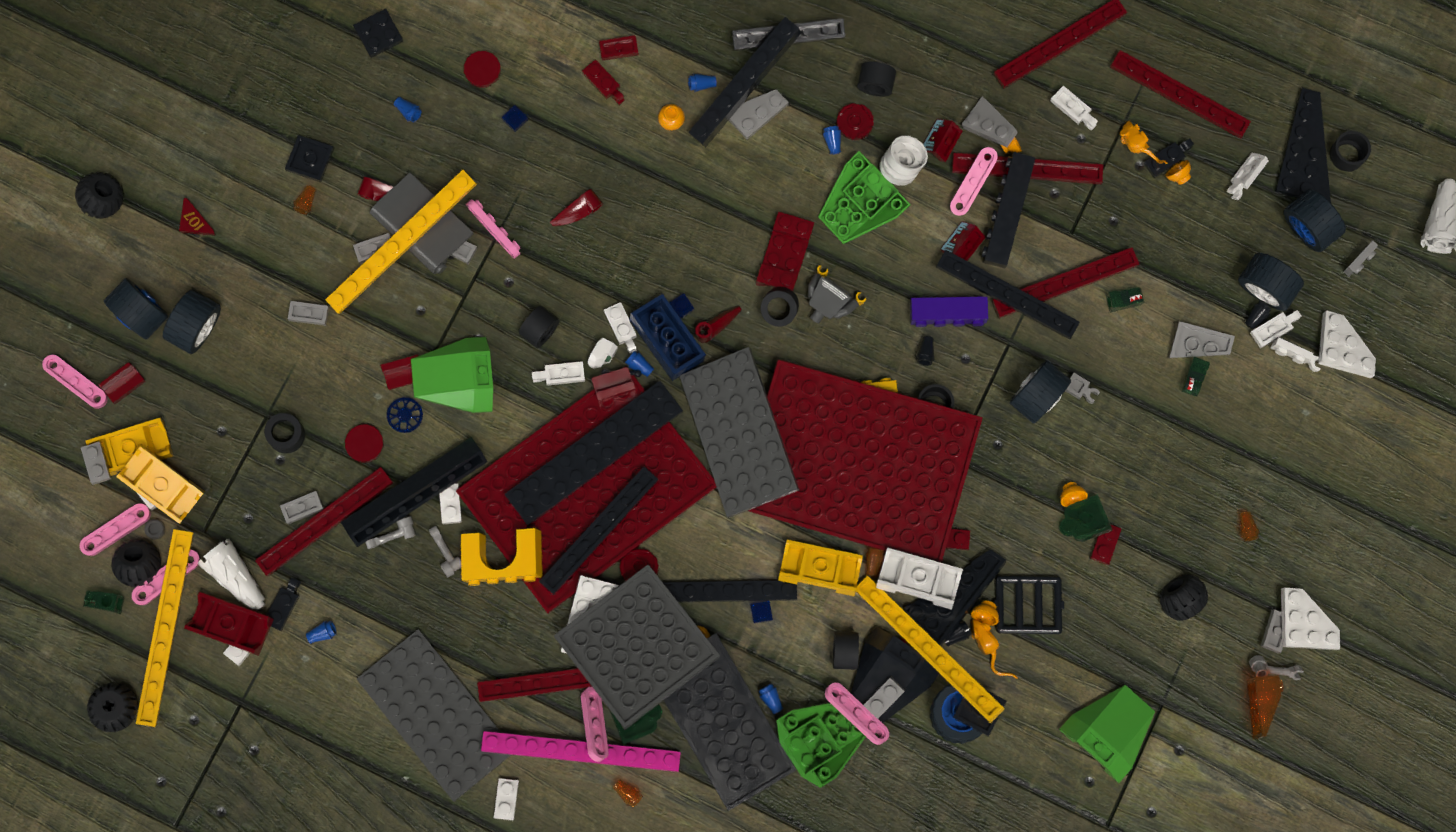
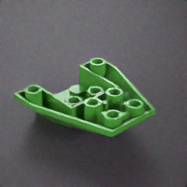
M858 151L845 164L818 218L843 244H846L897 219L911 204L892 183L884 178L881 171Z
M486 337L465 338L411 359L414 398L471 413L492 412L493 378L490 349Z
M1124 685L1072 714L1059 730L1073 743L1077 742L1105 768L1104 771L1117 783H1120L1134 765L1155 711L1130 688Z
M831 703L792 710L776 720L779 741L801 777L820 788L839 775L866 738Z

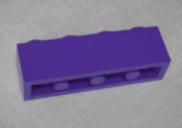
M988 297L911 298V325L916 327H926L928 324H934L935 327H944L946 324H953L955 327H961L965 324L983 326L988 321Z

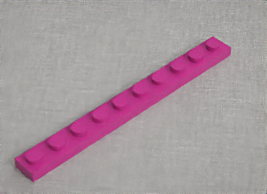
M483 731L481 752L679 772L681 753L678 751L608 744V756L601 762H596L588 754L587 742Z

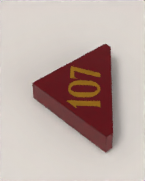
M184 198L179 228L180 233L215 236V232L191 202Z

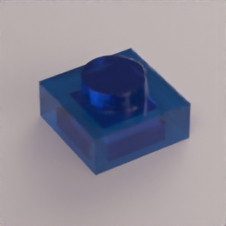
M515 105L501 117L514 132L528 121V117Z
M684 293L670 302V305L680 319L695 310Z
M770 601L750 604L753 624L773 621Z

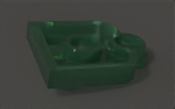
M1098 494L1069 505L1064 512L1065 519L1059 525L1060 532L1064 536H1073L1079 542H1084L1112 531Z
M659 704L627 729L623 728L610 711L622 744L624 745L650 735L656 730L657 721L662 716V708Z

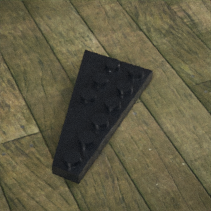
M1302 88L1275 192L1298 198L1308 189L1319 192L1331 203L1321 94L1317 91Z
M990 549L964 568L952 610L934 605L933 601L920 598L913 604L904 607V611L942 647L1006 564V559Z

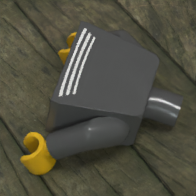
M822 265L817 267V274L814 275L808 285L809 305L815 308L810 318L818 324L824 316L829 319H839L849 315L859 305H863L867 299L859 300L858 296L861 292H858L854 297L827 277L828 268L826 272H820Z

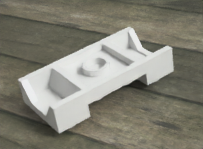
M887 548L876 588L891 593L898 591L933 601L934 605L952 610L963 569Z
M580 576L568 624L618 588L619 585ZM561 647L560 652L566 653L564 649Z

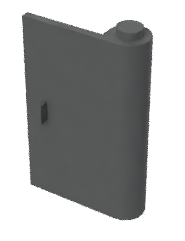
M409 173L371 208L370 214L394 235L434 195ZM448 211L408 250L433 274H441L447 267V258L474 233L451 211Z

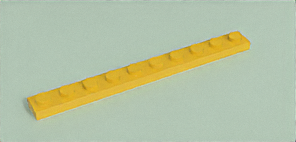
M462 170L325 300L338 314L343 312L477 185L476 182Z
M173 529L136 724L157 727L194 535L193 532Z
M867 575L857 585L856 592L991 723L1004 710V707L883 590L877 589V584Z

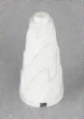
M1445 179L1438 185L1435 201L1420 242L1423 248L1425 244L1428 246V251L1445 254L1451 253L1452 248H1455L1456 252V182L1453 179Z
M228 538L225 540V543L222 541L204 556L205 563L200 560L198 564L250 610L254 609L257 612L265 605L263 602L265 597L259 590L257 583L249 573L246 564L239 556L233 543Z

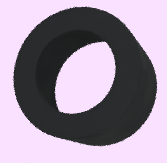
M865 62L861 66L857 87L860 91L869 95L889 96L893 91L896 70L885 63Z
M1358 131L1344 132L1332 145L1330 159L1339 170L1346 172L1355 171L1370 156L1371 144L1368 138ZM1344 144L1354 146L1358 151V160L1356 162L1347 161L1341 156L1338 148Z
M786 287L771 289L761 303L763 318L770 325L777 327L791 323L799 310L798 297L792 290ZM783 298L789 303L790 313L786 318L776 319L769 314L768 304L772 299Z
M539 306L526 318L519 330V335L536 348H540L552 336L560 320L543 306Z
M939 384L929 385L919 394L918 399L925 401L930 396H938L944 401L945 407L954 408V397L945 386Z
M279 413L272 416L266 423L264 430L265 438L276 451L287 454L295 452L302 446L305 439V431L301 423L293 415ZM283 421L291 422L294 426L293 437L287 442L276 441L272 436L274 427Z
M835 631L833 640V669L857 670L859 633Z

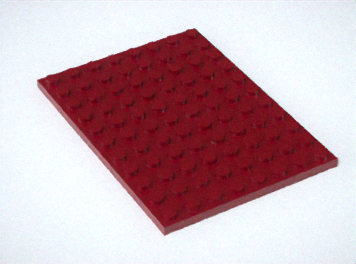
M778 360L767 397L799 491L748 510V512L883 551L890 548L942 563L983 417Z
M631 375V379L635 389L600 400L597 399L595 389H593L456 490L457 494L510 564L514 561L517 553L516 530L531 528L540 530L543 577L643 467L658 478L659 481L555 595L539 583L542 577L536 578V581L526 582L522 579L547 614L576 593L580 576L596 579L717 488L715 480L669 422L529 526H527L506 498L505 494L644 393V388L634 375Z

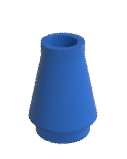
M693 73V75L688 77L689 90L697 92L716 87V77Z
M398 97L394 102V106L407 121L415 122L420 118L422 111L419 106L404 100L402 97Z
M838 126L824 128L823 136L830 155L841 153V130H839Z
M634 351L625 362L629 365L628 368L635 371L640 370L646 377L654 370L640 352Z
M331 620L322 622L306 633L310 644L333 639V636L337 635L335 625Z
M772 683L759 690V697L773 714L783 709L777 688Z

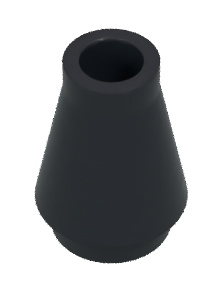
M1258 301L1257 304L1254 303L1244 324L1254 330L1257 325L1270 315L1271 308L1262 301Z
M924 336L922 338V343L916 355L918 364L930 366L935 360L933 337Z
M965 621L959 623L945 641L948 647L967 640L972 635Z

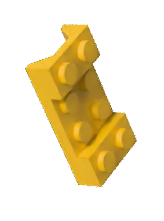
M161 418L85 441L86 445L101 442L111 476L118 474L117 472L126 466L141 445H144L156 454L160 460L173 457L166 427Z
M144 445L137 449L133 457L116 476L179 524L205 492L190 480L188 481L160 460L156 454Z
M786 540L778 581L797 584L798 582L834 589L836 590L835 593L855 597L863 555Z

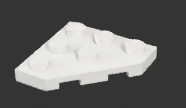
M1327 310L1323 313L1318 364L1367 378L1374 377L1376 358L1345 316Z
M1282 588V647L1339 650L1340 630L1303 589Z

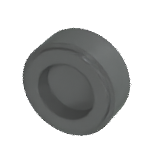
M154 519L147 522L144 531L149 538L157 540L165 534V526L159 520Z

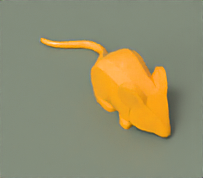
M1127 121L1120 131L1122 136L1121 143L1127 145L1128 149L1133 153L1139 154L1143 152L1151 156L1159 164H1168L1165 160H1159L1148 150L1149 146L1146 142L1149 139L1143 131H1139V126L1137 124L1133 126L1130 121Z
M975 619L971 620V632L973 634L971 637L976 640L977 646L983 654L992 655L990 664L992 671L999 676H1012L1018 679L1012 673L998 672L995 669L994 663L999 643L991 633L989 625Z

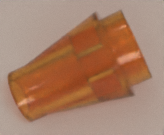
M311 186L305 187L294 201L293 208L296 212L307 215L311 211L316 189Z
M1251 512L1240 513V536L1243 537L1244 541L1258 539L1260 532Z
M869 548V551L866 552V575L878 577V572L885 558L884 550Z
M621 779L613 786V789L625 804L632 808L643 797L640 794V790L626 784Z

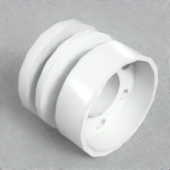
M900 136L892 142L881 158V173L892 184L898 186L908 185L927 163V150L918 139L911 136Z

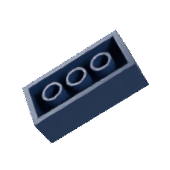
M663 294L631 313V324L672 381L704 362L706 354Z

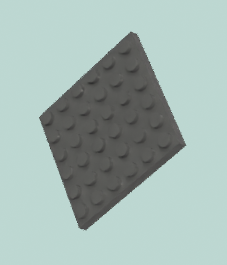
M649 565L645 566L554 635V638L624 729H627L720 657L719 653Z

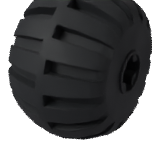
M100 172L88 174L79 181L76 187L75 198L79 208H81L82 212L88 213V216L92 218L94 216L99 219L111 217L117 213L123 203L122 188L115 178H111L109 174L104 175V173Z
M128 541V543H123L118 547L112 557L111 566L113 574L118 581L130 587L143 586L145 581L149 584L153 581V576H156L161 568V556L157 549L146 541Z
M1190 574L1181 575L1173 579L1160 593V604L1163 611L1169 617L1178 621L1194 617L1202 611L1208 602V591L1205 584L1199 578Z
M108 683L100 686L91 694L87 704V712L90 721L99 730L118 732L133 722L138 705L134 693L128 687L119 683ZM109 703L114 704L112 711L107 709L110 705Z

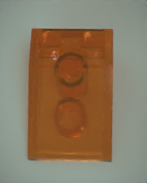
M1279 675L1254 677L1247 681L1253 740L1267 736L1281 698V692H1283V682L1280 680Z

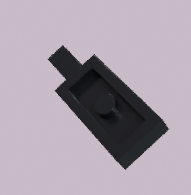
M1190 138L1180 146L1174 142L1155 154L1159 160H1165L1168 164H1159L1152 157L1144 161L1143 164L1153 178H1156L1186 158L1184 153L1190 150L1194 143Z
M292 577L288 583L287 590L281 587L266 615L274 619L271 627L279 631L283 630L300 597L295 594L301 584L299 580Z

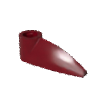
M363 177L357 195L368 200L379 201L393 187L374 179Z
M589 189L559 213L550 223L552 226H560L576 222L596 212L602 207L603 202L592 189Z
M736 306L707 322L699 323L695 329L697 340L702 343L709 342L740 313L741 307ZM704 329L705 331L706 329L707 335H701V330Z

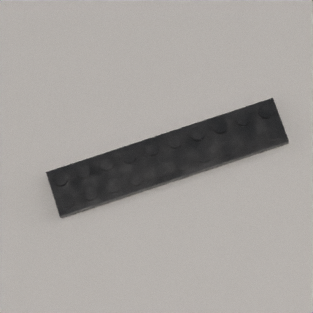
M659 381L516 485L505 496L527 526H529L683 413V410L662 382Z

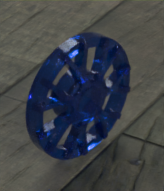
M403 397L396 399L387 410L389 425L400 433H410L416 430L423 419L421 406L411 398ZM403 401L404 407L399 408L397 403ZM409 402L415 404L412 409L407 408ZM392 408L398 410L397 415L390 413ZM419 410L420 416H413L412 412ZM398 418L399 422L393 425L391 420ZM412 419L417 422L414 427L409 423ZM401 423H406V430L400 429Z

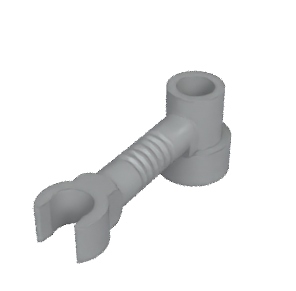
M411 516L397 521L399 530L366 541L367 548L372 549L402 536L405 539L416 536Z
M434 526L429 529V532L447 560L441 563L440 566L448 578L461 568V560L459 557H453L439 530Z
M1260 655L1252 657L1249 661L1252 671L1260 679L1265 678L1268 674L1288 676L1294 680H1300V675L1297 672H1304L1299 665L1289 668L1268 666L1264 657Z

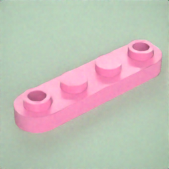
M987 147L979 152L950 203V210L953 214L961 216L969 210L997 161L998 155L993 148ZM985 154H990L991 159L989 161L984 159ZM957 203L963 205L961 210L956 209Z
M469 200L466 206L512 258L515 259L519 256L520 246L514 240L511 242L507 238L508 233L505 229L497 227L494 217L482 210L484 207L478 200Z
M49 355L43 360V369L91 407L99 409L106 405L108 400L106 393L56 355ZM57 363L56 368L52 369V364ZM100 396L101 400L95 402V399Z
M135 504L84 537L80 542L81 552L87 556L97 555L146 523L151 517L150 509L144 504ZM144 511V516L139 517V512ZM93 543L94 548L89 550V545Z
M194 550L190 551V556L194 558L193 563H188L186 575L199 566L200 556ZM166 565L158 571L156 576H153L152 582L148 584L145 581V585H138L132 591V600L136 604L147 605L161 595ZM142 592L146 593L145 599L140 598Z
M832 683L825 689L826 699L872 743L880 745L888 740V728L870 713L845 687L839 683Z
M588 687L581 693L587 749L592 760L601 762L609 754L602 699L593 687Z

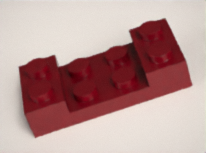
M778 212L756 285L774 288L786 287L794 291L815 222Z
M199 592L197 595L198 606L192 620L185 624L184 629L259 656L274 619Z

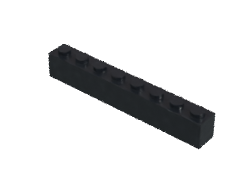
M784 17L688 133L706 148L801 34L800 28Z
M471 437L341 521V524L356 547H359L488 461Z

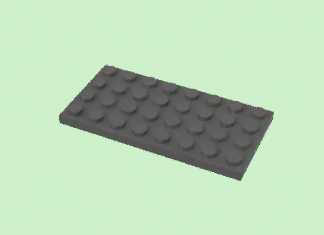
M747 347L680 375L728 518L799 491L751 348Z
M419 629L357 678L361 686L453 802L511 756L509 754L481 752L483 731L501 733L500 730Z

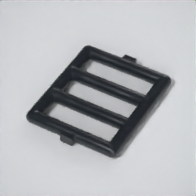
M1004 575L996 577V600H994V604L997 606L996 610L999 614V621L996 625L997 633H1062L1064 601H1062L1061 577ZM1003 583H1015L1016 626H1004ZM1023 584H1034L1035 626H1023ZM1042 584H1054L1055 626H1043Z

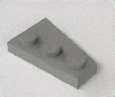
M775 89L744 102L728 121L748 140L787 107L789 102Z
M983 96L961 124L963 129L1005 147H1008L1017 135L1016 129Z
M1179 321L1169 358L1230 355L1235 336Z

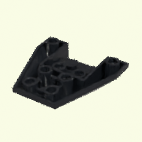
M875 627L864 644L851 694L864 705L890 677L905 689V692L878 718L884 723L929 689L939 675V672L912 647L896 636Z

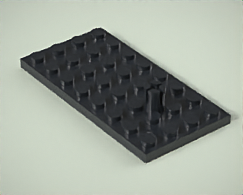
M715 633L708 637L707 640L719 653L720 657L664 699V702L729 811L796 771L720 638Z

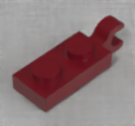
M594 60L582 70V74L606 100L611 96L618 105L625 101L624 95L619 91L620 85L597 60Z

